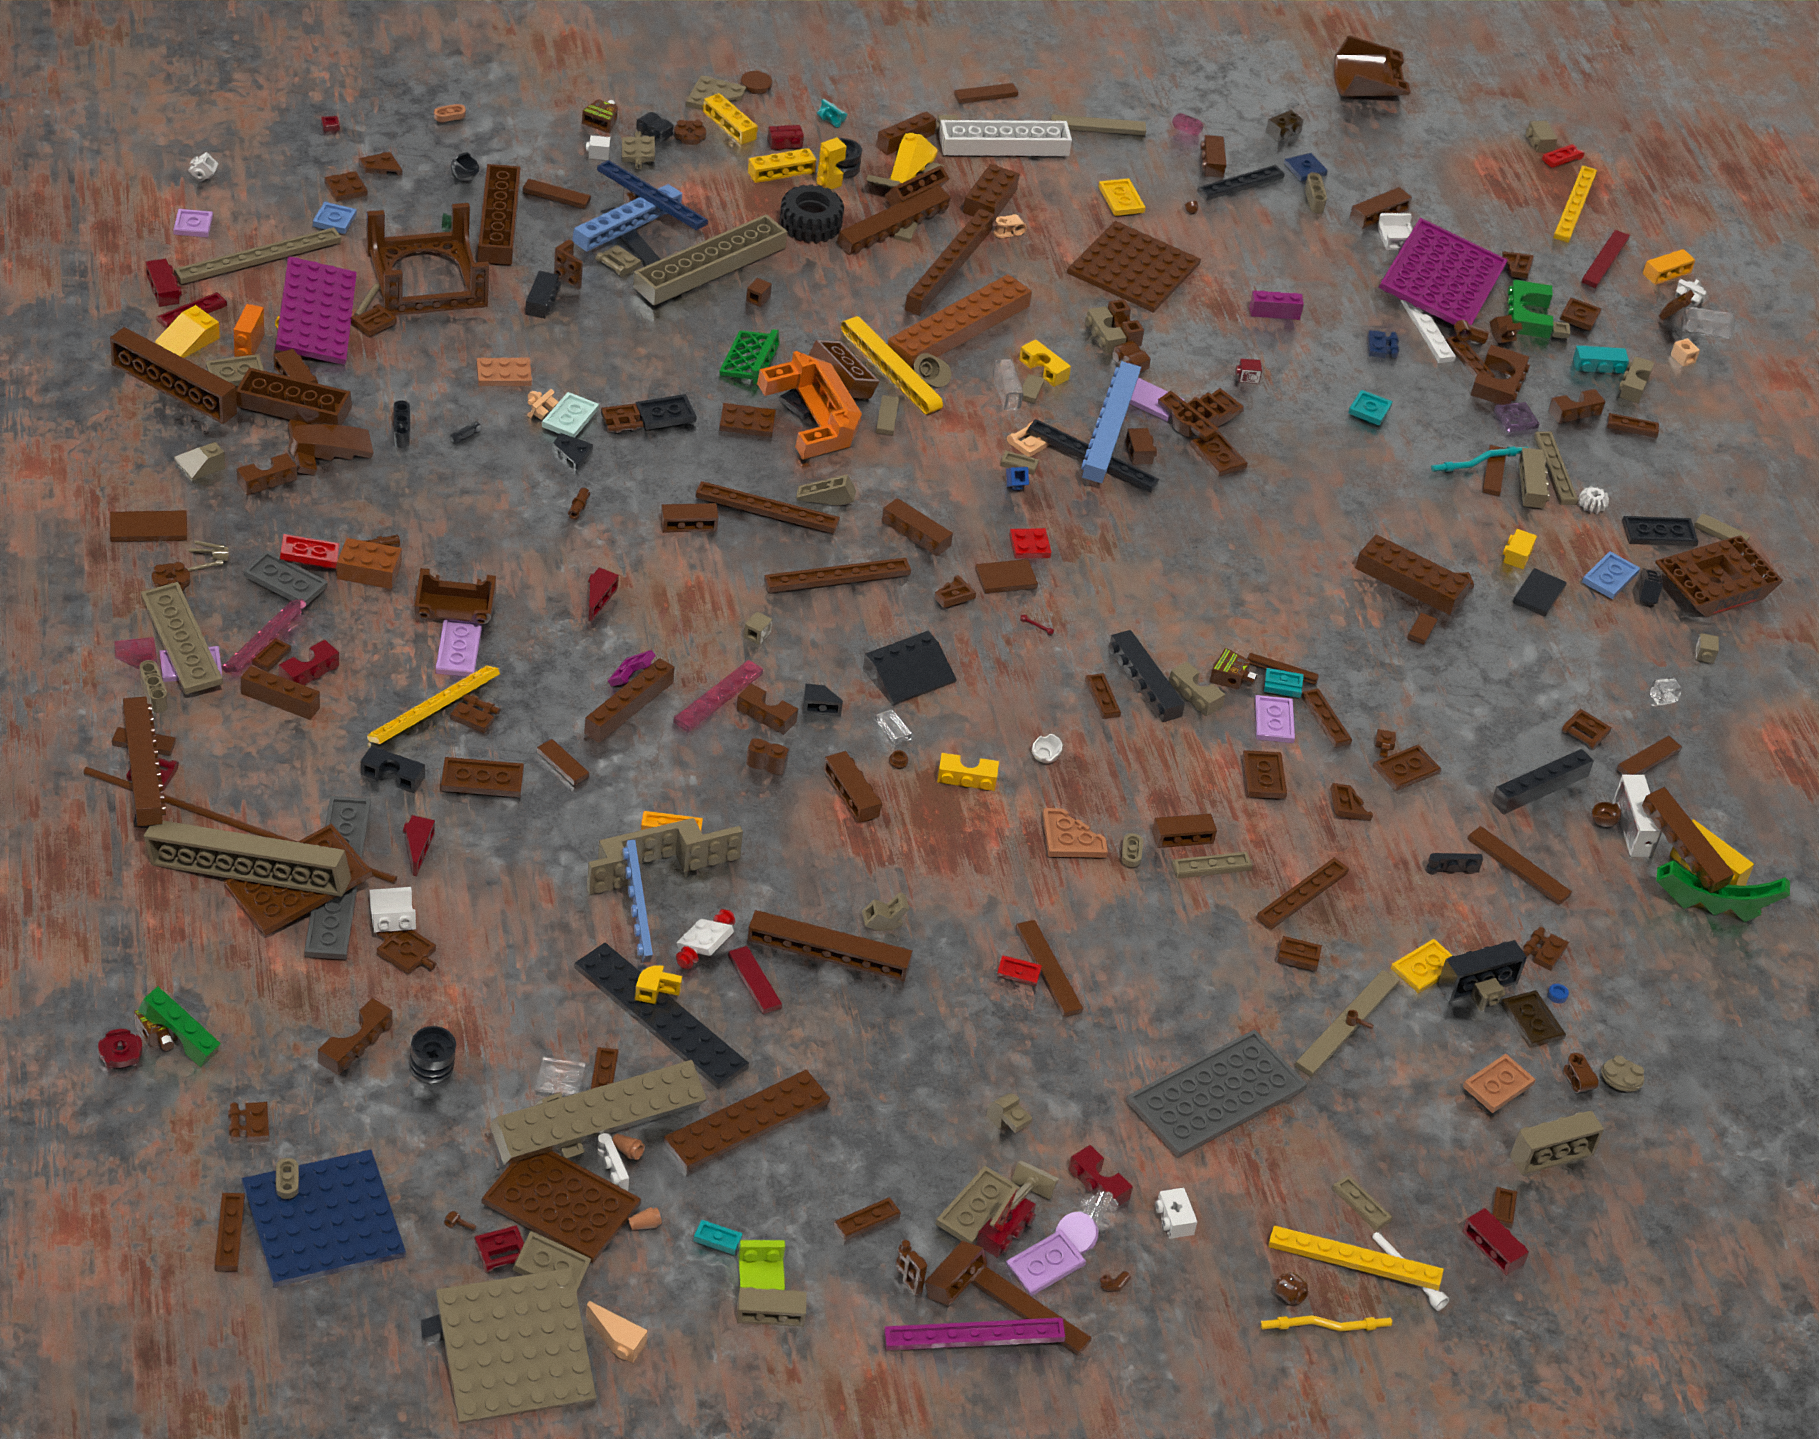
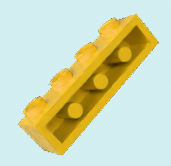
M718 93L704 98L703 112L740 145L757 139L758 126L724 96Z
M809 148L749 158L748 173L754 183L815 173L817 159Z

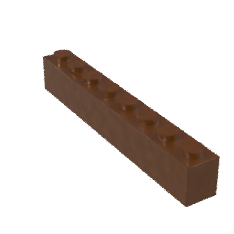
M938 184L841 230L837 243L848 255L858 253L863 248L870 247L878 241H883L887 237L895 235L900 231V228H909L913 222L921 223L928 217H933L941 211L944 212L949 207L951 197Z
M755 910L748 928L747 941L905 981L911 964L913 950Z

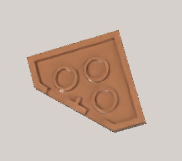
M1043 808L1042 815L1048 857L1107 858L1108 850L1104 836L1101 834L1096 835L1090 831L1088 825L1079 819L1074 820L1068 815L1069 812L1063 808Z

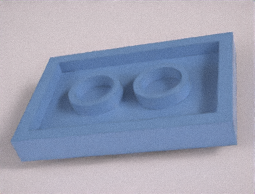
M1609 551L1583 577L1582 583L1613 599L1639 573L1640 567Z

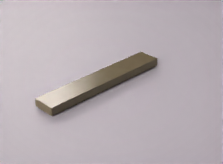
M1051 115V121H1067L1069 130L1146 135L1145 121Z
M1535 432L1534 438L1538 448L1543 450V455L1546 457L1545 466L1560 505H1577V495L1552 432Z

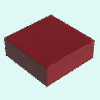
M338 116L321 117L323 131L340 130Z

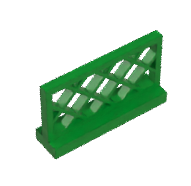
M772 329L770 334L740 330L719 370V375L753 379V384L758 385L760 369L770 366L780 345L779 330ZM742 337H748L749 339L742 340ZM744 347V349L737 350V348ZM759 348L761 349V350L758 351V352H755V353L753 352V350H756V349H759ZM748 352L750 353V355H747L745 357L742 356L743 354H746ZM735 357H739V358H740V359H737V360H734V361L731 360V359H733V358H735ZM752 359H755V360H756V361H753V362H751V363L748 362L749 360H752ZM741 363H744V364H745V365L740 366V367L737 366V365H739V364H741ZM747 369H750V370H751L750 373H749V372H743V371H745V370H747Z

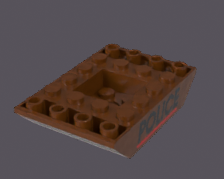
M1741 535L1655 561V564L1705 617L1761 601L1783 581Z

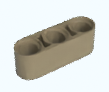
M1309 173L1305 184L1308 204L1313 213L1321 214L1324 212L1327 201L1323 180L1318 173Z
M145 660L140 664L141 685L145 696H147L148 704H152V711L161 713L167 709V691L157 663L152 660Z

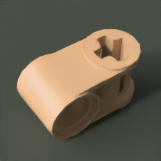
M1016 214L996 218L997 226L993 234L1001 239L1020 236L1025 233L1027 226Z

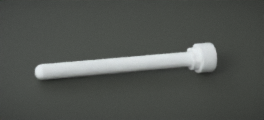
M1376 1232L1373 1234V1239L1388 1255L1403 1258L1380 1233ZM1419 1286L1429 1296L1430 1304L1437 1311L1443 1309L1448 1304L1449 1298L1443 1292Z

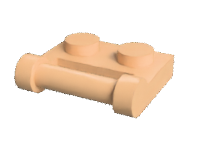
M1032 422L1017 433L1007 436L1008 443L1028 457L1051 445L1041 440L1040 437L1037 438L1033 435L1022 441L1019 440L1029 434L1027 429Z

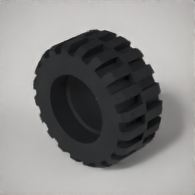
M804 184L799 187H793L782 198L780 225L787 231L789 236L795 237L799 241L804 240L808 243L828 241L829 238H834L841 231L844 215L843 201L836 192H832L831 189L823 188L820 185L814 186V184H809V186H805Z

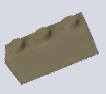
M753 1287L739 1288L737 1323L804 1327L807 1292L756 1289Z

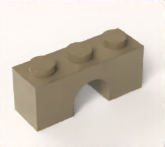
M1106 306L1088 309L1087 317H1085L1086 326L1089 327L1093 337L1096 338L1105 354L1113 353L1114 346L1125 343L1127 337L1120 327L1111 328L1113 316Z
M1637 356L1634 357L1633 362L1629 361L1618 389L1621 390L1620 398L1635 403L1640 402L1654 362Z
M1185 662L1172 669L1169 677L1170 684L1195 706L1198 711L1208 716L1223 707L1225 694L1213 683L1205 687L1198 686L1200 672L1189 662Z

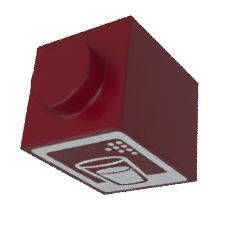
M1240 358V363L1236 365L1235 370L1239 383L1259 384L1262 373L1261 360Z

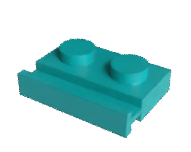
M1270 668L1266 669L1264 692L1301 698L1303 674Z

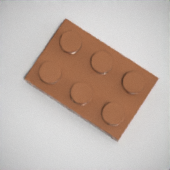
M477 358L478 386H532L530 358Z
M1504 1054L1464 1081L1463 1088L1494 1113L1533 1086L1536 1079L1507 1054Z

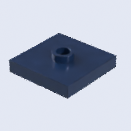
M1312 153L1284 160L1286 167L1300 182L1307 180L1309 173H1318L1321 176H1325L1328 173V170Z

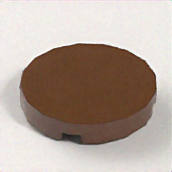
M749 71L742 75L741 85L746 86L750 93L762 94L772 88V78L761 71Z

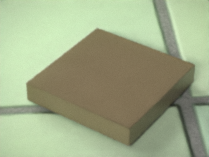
M869 174L867 176V181L874 186L892 189L894 186L901 184L895 180Z

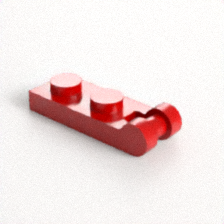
M1574 144L1543 154L1542 160L1548 166L1554 168L1575 159L1581 160L1585 153L1582 150H1578Z

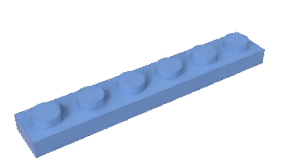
M627 840L625 848L622 849L623 859L627 860L628 867H625L626 879H630L631 885L628 886L629 898H633L631 914L632 917L636 918L634 934L635 937L639 938L637 954L641 956L642 963L651 962L653 953L636 841Z

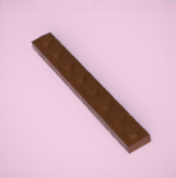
M704 481L700 482L695 498L833 534L840 520L838 516Z
M905 557L767 574L764 577L768 592L771 593L911 575V568Z

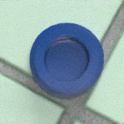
M1553 984L1550 986L1547 995L1554 1003H1564L1568 998L1569 991L1562 984Z

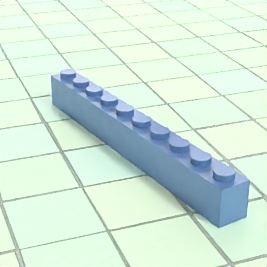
M1121 361L1120 367H1116L1096 423V428L1089 443V449H1087L1081 466V470H1084L1082 478L1103 483L1141 367Z

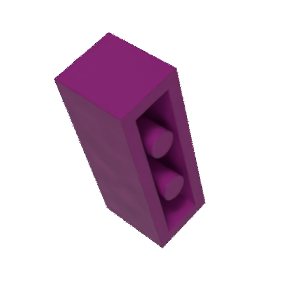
M1253 291L1249 306L1251 317L1300 320L1304 302L1302 294Z

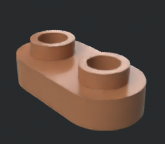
M461 104L438 107L434 110V119L441 123L460 120L466 116V108Z

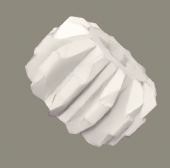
M1590 486L1589 488H1584L1579 495V507L1583 508L1584 511H1589L1590 514L1592 512L1595 514L1603 513L1609 504L1608 493H1605L1604 489H1598V487L1593 488Z

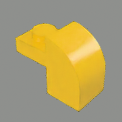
M661 965L644 969L639 975L636 984L635 1000L655 1004L659 992L679 996L682 976L664 973V966Z

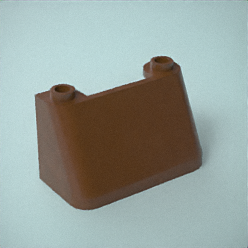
M420 568L414 606L415 613L420 618L486 624L491 620L496 598V576L487 575L486 580L481 582V579H477V584L440 580V575L433 577L430 574V569Z

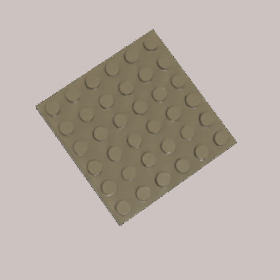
M572 1268L436 1289L459 1424L596 1401L597 1398Z

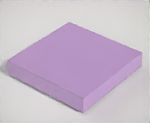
M178 209L173 229L174 235L208 237L213 212Z

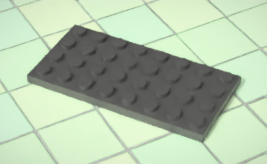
M1254 1029L1127 1095L1126 1102L1179 1158L1303 1092L1308 1084Z

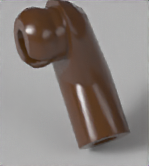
M1123 1271L1116 1279H1112L1109 1275H1104L1100 1278V1286L1105 1291H1120L1131 1279V1275L1127 1271Z

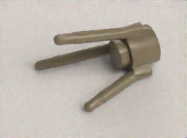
M195 541L194 543L213 549L190 548L189 552L212 554V560L216 561L186 569L190 572L216 565L223 566V562H228V547Z

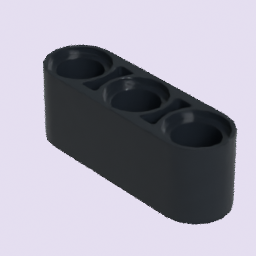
M400 400L394 403V445L398 448H406L410 445V404L407 401Z

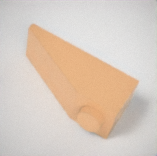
M591 1301L587 1303L586 1318L600 1337L620 1359L633 1363L647 1344L648 1330Z

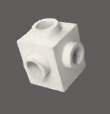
M206 152L200 157L196 156L192 159L189 172L201 183L205 179L209 180L214 175L218 163Z

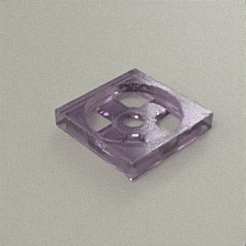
M1526 402L1498 405L1494 408V412L1507 432L1539 428L1540 423ZM1509 410L1511 413L1504 414L1503 412ZM1523 418H1530L1531 422H1525ZM1508 420H1515L1518 424L1511 425Z

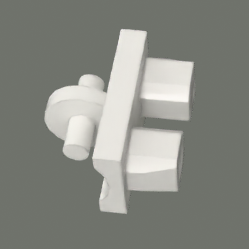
M1680 279L1675 297L1677 298L1691 289L1695 295L1692 297L1690 305L1696 307L1699 303L1703 304L1705 302L1707 291L1703 290L1704 288L1700 286L1701 281L1699 280L1693 283Z

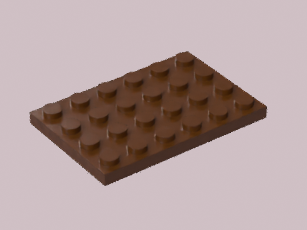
M332 823L298 841L305 844L345 850L351 876L345 892L373 877L372 870ZM232 878L224 881L226 888L265 936L337 897L335 895Z
M549 1151L512 1162L482 1197V1203L543 1237L591 1258L590 1262L594 1263L628 1221V1218L641 1205V1198L563 1156Z

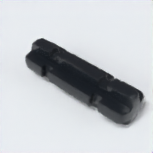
M475 421L450 434V441L456 444L481 431V424Z

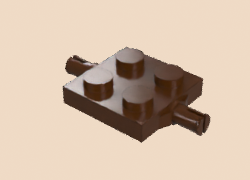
M399 930L392 933L387 931L377 932V935L385 940L377 948V954L407 974H410L421 964H424L431 970L435 968L437 963L428 957L436 951V944L414 930Z

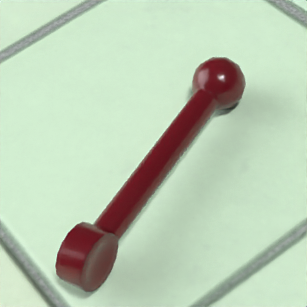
M1021 615L1020 620L1022 622L1033 624L1047 631L1049 635L1054 633L1053 628H1047L1029 619L1027 615Z

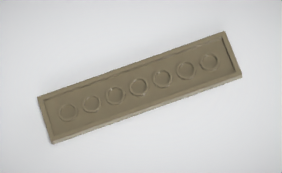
M175 582L142 591L141 596L184 693L189 694L223 684V678L179 583Z

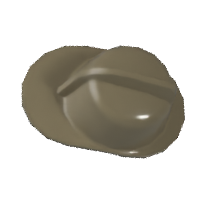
M923 353L919 355L913 364L914 371L926 383L932 386L943 387L951 379L952 374L949 365L932 354Z

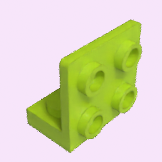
M740 1240L738 1255L740 1288L753 1287L756 1289L785 1290L783 1264L785 1240Z

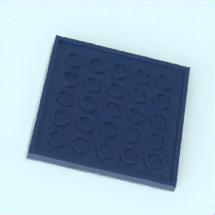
M372 1149L298 1165L299 1191L295 1197L290 1199L281 1198L276 1193V1170L241 1178L273 1288L406 1257V1250Z

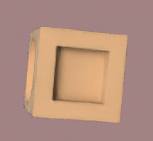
M1687 338L1674 343L1671 356L1684 367L1696 363L1700 350Z

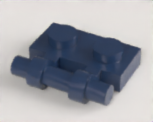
M1369 330L1368 352L1370 357L1386 358V354L1391 355L1392 358L1398 357L1399 346L1397 344L1399 343V337L1396 332H1391L1390 337H1387L1386 332Z

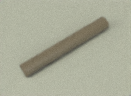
M378 283L373 285L354 315L358 316L364 313L380 289Z

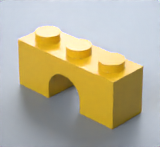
M838 138L822 142L819 152L817 184L831 190L841 187L843 181V172L836 164L845 160L847 146Z
M1035 339L1021 346L1019 360L1030 369L1036 366L1044 367L1042 378H1045L1053 387L1069 380L1071 366Z
M941 753L937 783L995 791L999 761L980 758L977 767L967 768L960 762L961 755Z

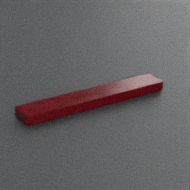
M1615 229L1583 276L1581 283L1597 288L1629 240L1630 235Z

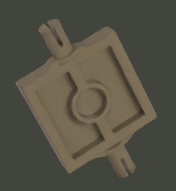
M636 131L635 137H623L622 162L635 163L637 170L638 166L639 170L642 168V163L655 162V137H642L641 131H639V135L638 131Z

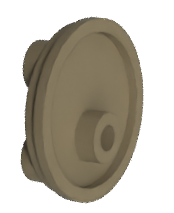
M1616 1055L1614 1059L1608 1060L1602 1066L1601 1075L1603 1079L1615 1089L1632 1092L1639 1090L1644 1084V1068L1626 1060L1620 1055Z

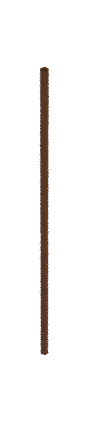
M89 767L84 769L85 775L133 791L132 782ZM164 794V803L257 836L298 842ZM369 867L372 870L373 877L393 884L396 882L397 876Z

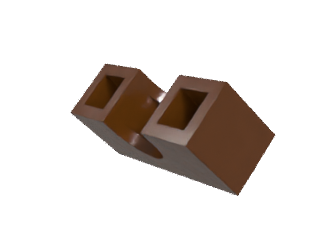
M1125 299L1109 301L1108 310L1113 316L1112 328L1120 327L1127 337L1126 342L1133 341L1138 346H1142L1144 329L1138 320L1130 321L1131 309Z
M1596 389L1582 391L1578 402L1571 400L1567 395L1552 398L1548 411L1559 424L1601 415L1606 401Z
M285 453L270 458L271 468L268 470L258 469L254 463L237 468V483L246 496L297 480V465L289 454Z
M750 683L738 695L736 709L784 735L797 722L798 708L783 700L775 706L766 705L767 691Z

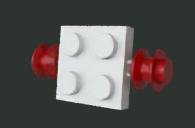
M721 909L713 917V921L705 919L697 921L677 942L678 949L681 950V952L676 954L678 965L682 968L691 969L693 964L699 960L697 953L711 956L734 932L732 927L736 923L734 914L729 910Z

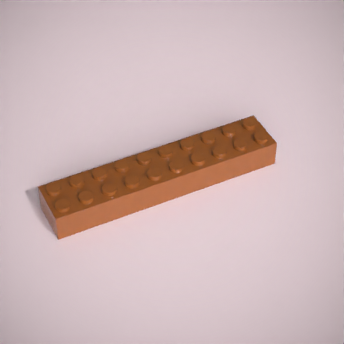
M1007 274L888 338V346L914 370L913 364L919 355L929 353L939 357L1030 306L1032 290Z

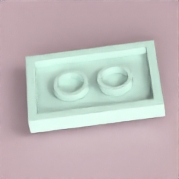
M567 392L542 421V427L575 438L599 410V404Z

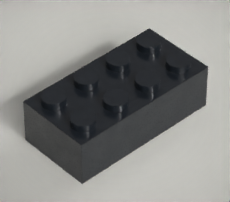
M1516 940L1502 942L1491 947L1487 946L1476 951H1468L1457 956H1450L1445 960L1437 985L1448 1002L1471 997L1475 983L1496 978L1503 988L1515 985L1519 982L1527 956Z

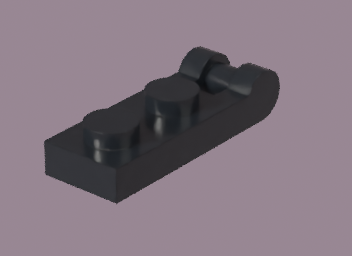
M1432 853L1429 856L1426 872L1431 875L1437 872L1479 873L1483 856L1482 854Z

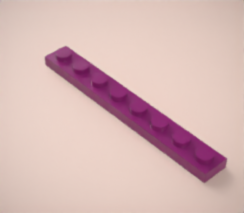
M1063 1318L885 1326L884 1328L886 1351L1065 1341Z

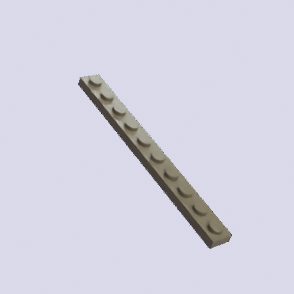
M333 227L175 268L174 275H176L180 284L189 283L341 243V236Z

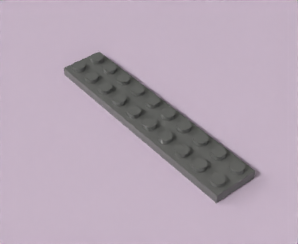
M330 796L325 827L332 823L362 859L371 799ZM358 885L344 892L342 897L337 896L311 910L304 951L305 957L347 960Z

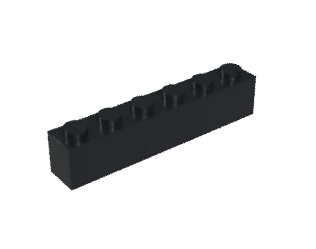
M1131 630L1111 635L1108 645L1110 653L1115 656L1118 664L1123 667L1128 678L1133 681L1136 689L1144 696L1145 701L1152 707L1155 715L1160 718L1162 723L1182 717L1185 706L1184 701Z
M1583 749L1577 750L1497 786L1491 803L1503 815L1588 777L1594 760Z

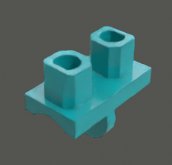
M822 99L821 107L817 114L822 120H827L835 127H840L841 123L845 122L847 113L841 111L826 99Z

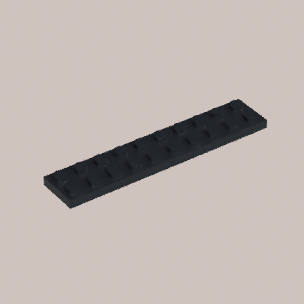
M606 942L575 962L574 968L681 1059L685 1062L692 1060L696 1071L718 1090L749 1068V1062L667 993L659 992L655 1004L635 1000L636 984L641 972Z

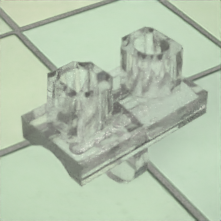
M1099 1190L1096 1196L1091 1195L1089 1201L1084 1199L1081 1201V1205L1086 1207L1083 1213L1088 1214L1095 1221L1098 1230L1107 1231L1110 1221L1103 1217L1105 1211L1114 1213L1119 1205L1112 1198L1113 1194L1108 1191Z

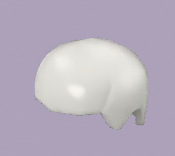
M1049 734L1046 737L1039 736L1032 745V753L1039 762L1045 764L1053 763L1060 757L1063 744L1060 738L1054 734Z

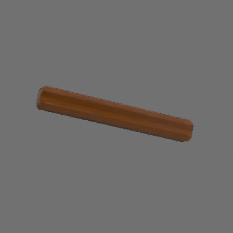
M1249 653L1247 658L1250 660V664L1258 667L1303 674V681L1316 684L1319 678L1317 673L1254 653Z

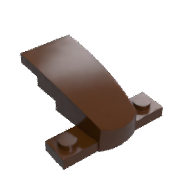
M1221 388L1212 394L1207 392L1201 398L1195 397L1188 403L1172 391L1158 399V404L1172 415V425L1177 432L1187 437L1198 435L1205 442L1218 434V426L1244 411V406Z
M292 419L288 423L290 433L289 450L293 457H295L297 472L315 476L317 472L315 457L332 461L334 456L352 460L354 455L372 458L374 454L368 429L332 424L308 425L306 422Z

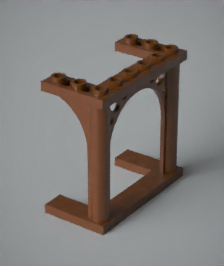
M469 203L452 204L450 232L385 237L384 210L367 211L366 253L368 257L371 256L384 299V308L391 314L397 316L488 307L489 264L488 262L475 263L469 243ZM426 251L441 253L450 257L459 265L467 291L403 297L402 270H392L398 259L410 253Z

